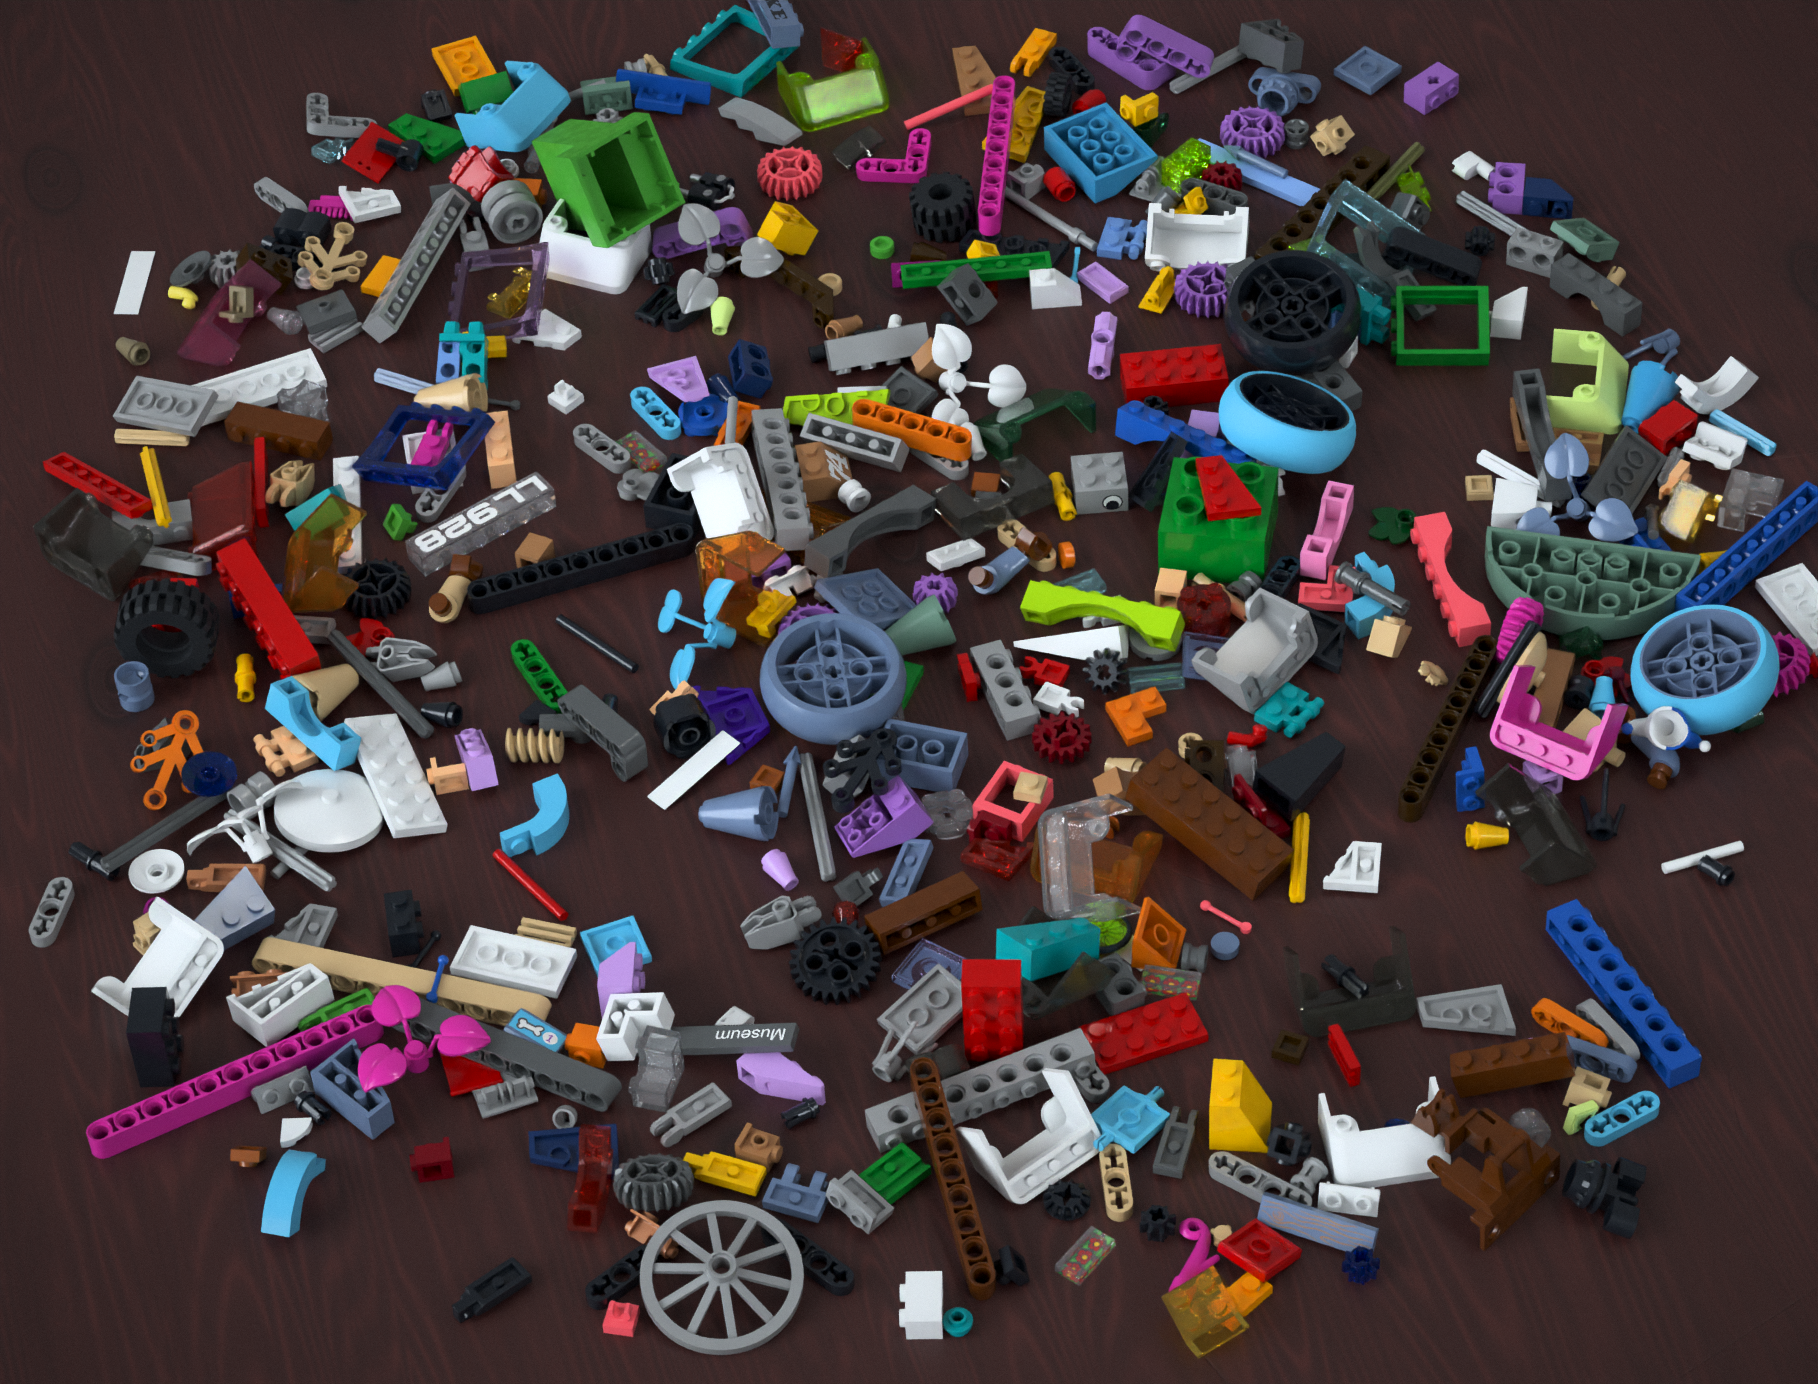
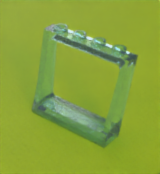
M1345 179L1330 196L1306 251L1322 255L1338 264L1346 271L1358 288L1369 292L1373 297L1375 295L1382 297V306L1391 309V295H1396L1391 286L1327 243L1325 240L1326 233L1337 211H1339L1354 223L1360 225L1364 230L1367 229L1366 224L1373 220L1380 230L1378 239L1385 243L1390 231L1395 227H1404L1422 235L1425 234ZM1402 264L1400 270L1408 269L1412 274L1414 268Z

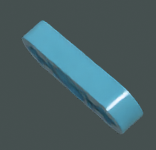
M637 387L632 390L630 394L632 408L661 438L673 440L681 435L680 419L650 388ZM653 411L662 412L660 415H650V413Z
M1641 1091L1589 1118L1585 1123L1584 1129L1586 1142L1592 1146H1604L1655 1119L1659 1114V1097L1653 1092ZM1623 1114L1628 1116L1630 1120L1626 1123H1620L1614 1117Z

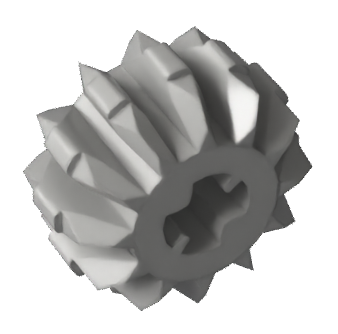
M231 249L228 252L220 250L219 255H212L208 271L212 283L217 284L218 288L226 286L229 289V285L246 283L237 279L236 258L240 250L232 252Z

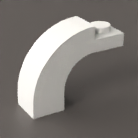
M1730 356L1721 369L1706 381L1694 382L1681 374L1675 383L1682 388L1680 398L1700 414H1711L1715 409L1723 410L1738 401L1759 377L1743 363Z

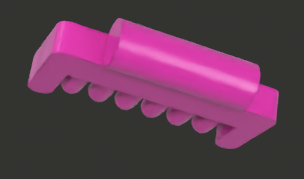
M321 195L320 200H310L308 207L309 212L321 211L323 214L326 213L329 218L331 213L332 218H336L338 213L339 219L343 217V213L345 219H348L350 215L340 196Z

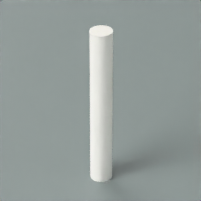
M1736 841L1661 864L1664 874L1698 865L1700 859L1703 856L1705 857V855H1709L1715 860L1744 851V846L1741 841Z

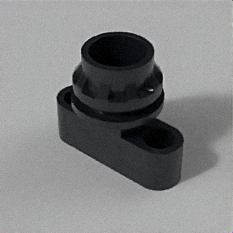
M1619 1157L1611 1173V1165L1608 1163L1601 1165L1597 1160L1583 1162L1575 1159L1566 1174L1562 1196L1571 1199L1576 1207L1580 1209H1585L1586 1207L1588 1213L1594 1214L1598 1208L1604 1210L1603 1230L1630 1239L1637 1227L1640 1208L1635 1207L1639 1201L1638 1197H1635L1636 1191L1645 1182L1647 1168L1645 1165Z

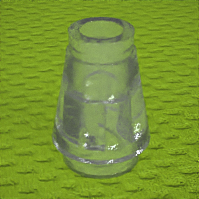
M272 307L268 312V319L287 335L297 334L303 327V318L297 311Z

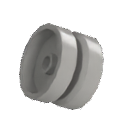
M507 180L496 184L484 195L481 203L482 214L489 224L492 233L499 241L504 243L516 244L527 240L537 232L543 220L542 210L531 190L525 183L518 180Z

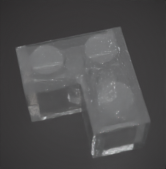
M1732 468L1720 502L1717 526L1743 532L1749 514L1760 517L1767 516L1782 502L1784 479Z
M647 1025L643 1036H639L636 1041L635 1052L639 1053L638 1072L636 1077H631L628 1091L632 1094L633 1106L667 1113L666 1111H668L685 1069L681 1034L678 1031Z

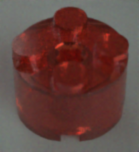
M1211 583L1209 585L1202 584L1181 589L1177 600V610L1181 611L1185 622L1183 638L1186 639L1187 637L1191 640L1215 644L1223 640V636L1227 632L1229 633L1231 629V600L1223 590V587L1218 583Z

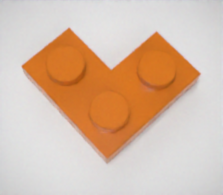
M1155 686L1105 703L1106 712L1128 747L1153 739V731L1146 718L1166 712V703Z

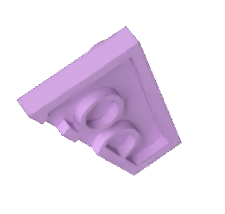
M696 356L647 369L649 378L684 402H697L704 397L710 396Z

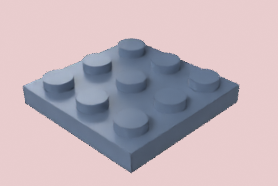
M878 568L817 579L814 587L839 614L860 617L875 624L882 630L889 628L917 606Z

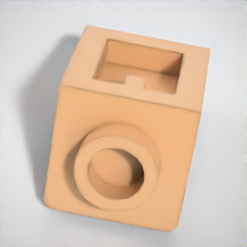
M430 758L432 768H428L426 771L429 785L435 784L436 795L469 789L465 763L437 768L436 758Z

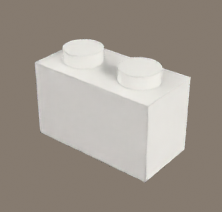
M942 1271L906 1272V1283L900 1284V1302H905V1309H899L900 1327H905L906 1339H943Z

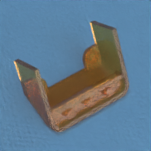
M331 493L293 533L287 548L281 595L292 613L334 612L337 609H341L346 599L358 588V582L337 571L339 556L343 552H348L353 544V538H351L352 530L367 515V511Z
M749 530L705 538L696 546V557L704 613L706 610L703 607V603L712 581L717 578L733 580L736 583L729 591L715 618L720 622L726 623V626L735 628L737 634L763 648L771 644L778 636V628L781 622L778 621L775 625L776 633L771 638L759 635L756 627L747 625L746 618L760 604L758 596L762 591H765L752 585V575L759 577L785 553V548L762 537L759 533Z

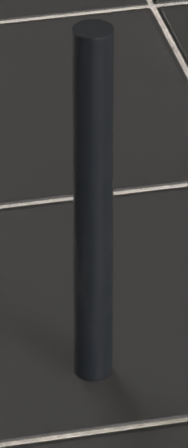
M560 614L556 618L558 625L629 672L635 673L638 670L639 665L564 615Z

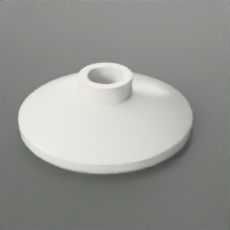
M155 849L139 855L131 863L128 875L131 884L137 890L145 893H161L173 888L181 881L185 867L183 860L175 852L166 849Z

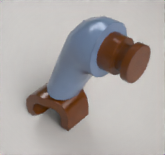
M1023 526L1016 538L1015 547L1011 546L985 566L972 568L968 575L969 582L973 584L977 592L983 595L996 594L1030 562L1027 556L1034 561H1040L1049 554L1052 549V542L1048 539V536L1042 531L1031 532Z
M1628 706L1623 724L1637 719L1634 709ZM1620 728L1617 743L1626 744L1632 742L1650 759L1651 774L1648 775L1647 782L1658 789L1666 788L1667 781L1670 778L1676 777L1680 770V758L1676 751L1662 750L1654 746L1648 738L1633 736L1632 734L1626 735L1622 733Z

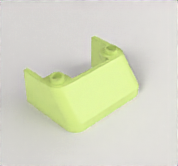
M1554 329L1552 362L1597 366L1595 385L1583 384L1577 386L1573 391V397L1546 395L1552 427L1601 432L1610 435L1619 433L1623 428L1621 420L1626 399L1628 362L1597 332Z

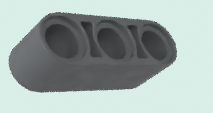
M1187 178L1182 181L1181 203L1184 202V196L1192 189L1201 187L1208 205V209L1202 215L1224 216V211H1229V215H1233L1236 212V207H1248V197L1240 191L1198 178Z

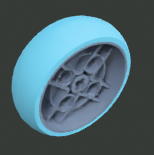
M1724 605L1689 607L1663 618L1650 628L1641 639L1631 664L1632 691L1640 707L1647 715L1659 707L1672 706L1679 709L1685 715L1691 730L1698 735L1721 733L1747 722L1768 702L1778 680L1779 655L1775 642L1768 630L1748 613Z

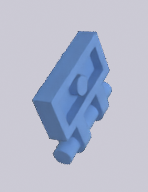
M1108 217L1097 247V257L1121 260L1123 253L1128 254L1130 259H1137L1144 248L1143 240L1147 238L1148 222L1141 220L1139 225L1132 227V220Z

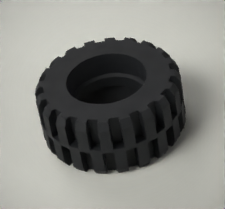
M162 578L161 581H156V579L148 580L146 584L140 583L134 586L133 590L127 591L120 601L114 628V643L125 661H137L145 664L149 670V675L153 673L161 678L165 676L179 678L182 674L188 676L195 673V670H201L212 660L218 640L220 615L211 598L205 592H199V588L194 585L188 586L181 580L173 582L168 578ZM151 625H170L182 630V632H165Z

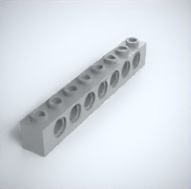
M451 188L436 199L361 327L379 343L386 340L399 329L471 204L454 188Z
M782 408L752 410L751 433L769 516L774 528L777 551L805 550L809 539L814 537L813 523H810L809 507L806 508V493L803 492V480L800 477L799 462H796L792 433H789V419L784 418Z
M1078 1028L942 1080L941 1084L953 1126L1050 1089L1042 1073V1070L1045 1068L1067 1070L1073 1079L1076 1075L1078 1077H1085L1094 1072L1096 1069L1095 1052L1082 1029ZM913 1092L865 1110L867 1128L880 1153L892 1150L901 1142L906 1144L916 1139L925 1138ZM928 1099L925 1102L933 1103L936 1100ZM936 1124V1125H933L932 1127H934V1128H941V1127H943V1125Z

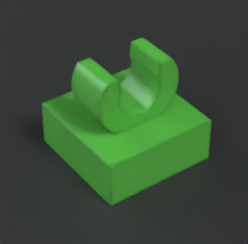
M392 504L383 526L393 540L402 541L406 532L413 533L418 523L411 522L412 515L407 513L401 504Z

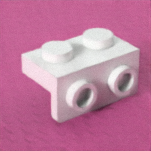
M1702 421L1698 424L1695 436L1685 441L1682 451L1689 453L1690 457L1695 460H1706L1714 463V467L1718 469L1730 470L1741 463L1748 440Z

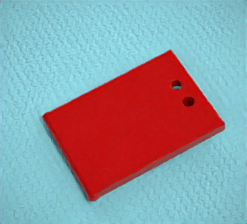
M371 122L342 158L341 162L379 184L395 164L396 157L377 151L375 146L378 139L382 138L399 145L404 140L376 123Z
M440 1053L451 1097L504 1082L498 1070L462 1056H447Z

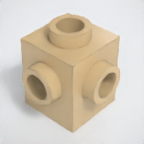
M1340 115L1331 120L1325 119L1315 126L1317 131L1310 138L1315 143L1316 148L1325 156L1332 152L1336 155L1346 148L1345 143L1355 134L1343 116Z

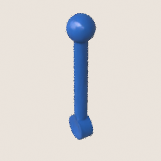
M446 955L438 957L439 966L431 992H428L426 995V1000L432 1003L438 1001L437 989L444 966L449 962Z

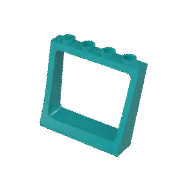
M734 5L728 11L721 10L713 24L710 22L706 23L699 36L692 35L684 49L679 47L675 50L670 62V70L697 81L710 82L711 86L741 98L799 46L774 49L770 46L738 74L720 71L689 61L733 22H738L765 36L755 14Z

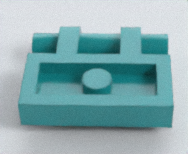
M1286 682L1254 713V721L1265 725L1276 733L1282 727H1285L1283 733L1288 738H1291L1295 733L1299 734L1305 728V723L1309 719H1314L1320 713V709L1324 706V701L1320 697L1309 701V693Z

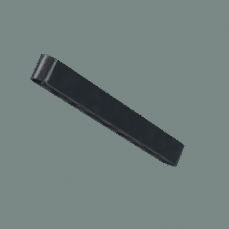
M677 523L475 580L467 588L469 608L476 614H486L687 557L694 549L693 529L688 524Z

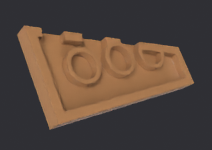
M976 46L952 48L961 97L989 84L993 85L996 77ZM992 94L963 106L965 116L990 113Z

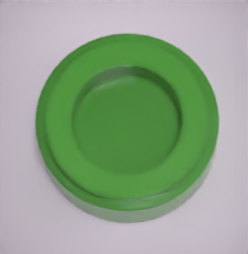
M878 236L870 242V253L875 258L886 259L895 252L894 241L890 237Z

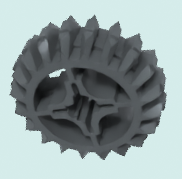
M649 1153L647 1156L637 1155L636 1159L629 1158L627 1163L619 1164V1168L615 1170L613 1188L618 1202L624 1204L625 1208H634V1211L645 1210L646 1213L654 1210L658 1212L662 1209L670 1210L672 1206L679 1207L681 1202L688 1201V1197L692 1195L694 1176L688 1162L683 1161L681 1157L674 1158L672 1154L662 1155L659 1153L651 1155Z

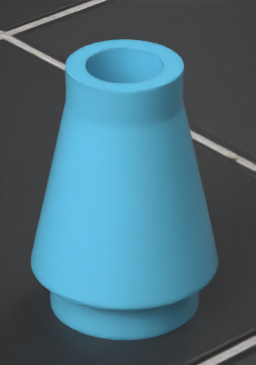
M1607 676L1596 678V685L1589 704L1591 712L1600 719L1603 718L1607 704H1616L1612 686L1613 679Z

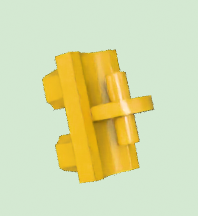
M775 589L772 592L762 591L758 596L760 604L746 618L747 625L756 627L758 634L767 638H771L776 633L775 625L778 621L781 622L782 617L787 616L788 611L797 603L795 596H785Z

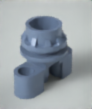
M1267 67L1258 68L1248 83L1250 91L1257 95L1260 109L1269 108L1270 112L1276 111L1277 116L1280 117L1289 114L1297 106L1298 102L1311 103L1321 90L1320 80L1313 75L1296 72L1279 73L1276 69ZM1257 79L1263 80L1261 84L1257 81ZM1303 87L1310 88L1312 93L1306 92Z

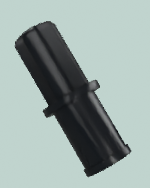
M73 842L71 844V848L68 851L69 855L86 865L87 870H94L108 881L114 880L111 874L115 877L118 876L120 867L110 873L101 868L102 852L98 850L93 851L81 842Z
M1334 954L1324 958L1330 965L1328 966L1325 962H1322L1321 967L1336 979L1337 985L1347 988L1359 999L1369 994V985L1356 974L1353 967H1347Z

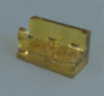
M521 267L515 268L513 272L520 274L522 277L515 276L512 279L513 281L499 295L495 293L489 294L487 298L493 300V302H489L486 305L487 310L510 319L538 291L535 271H528Z

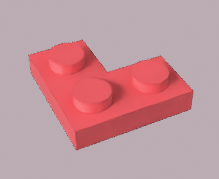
M1329 565L1327 584L1300 582L1298 604L1301 603L1314 610L1345 612V604L1353 601L1354 593L1352 588L1345 584H1337L1334 581L1335 573L1339 566Z

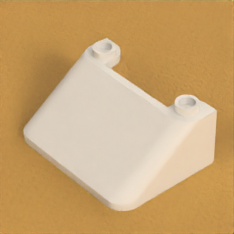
M156 897L149 908L148 914L151 922L162 930L125 983L112 976L103 977L98 980L91 990L127 1016L129 1014L132 988L167 987L169 997L174 998L175 1001L174 1017H180L224 951L223 943L217 936L161 898Z

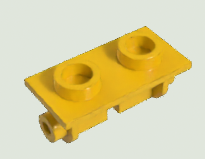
M1166 266L1160 270V275H1157L1139 304V308L1160 314L1163 313L1174 295L1176 279H1174L1172 267Z

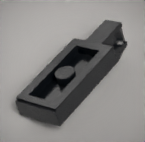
M514 1257L509 1258L465 1287V1292L460 1296L461 1299L452 1305L453 1316L461 1324L472 1318L474 1314L479 1316L531 1283V1274Z

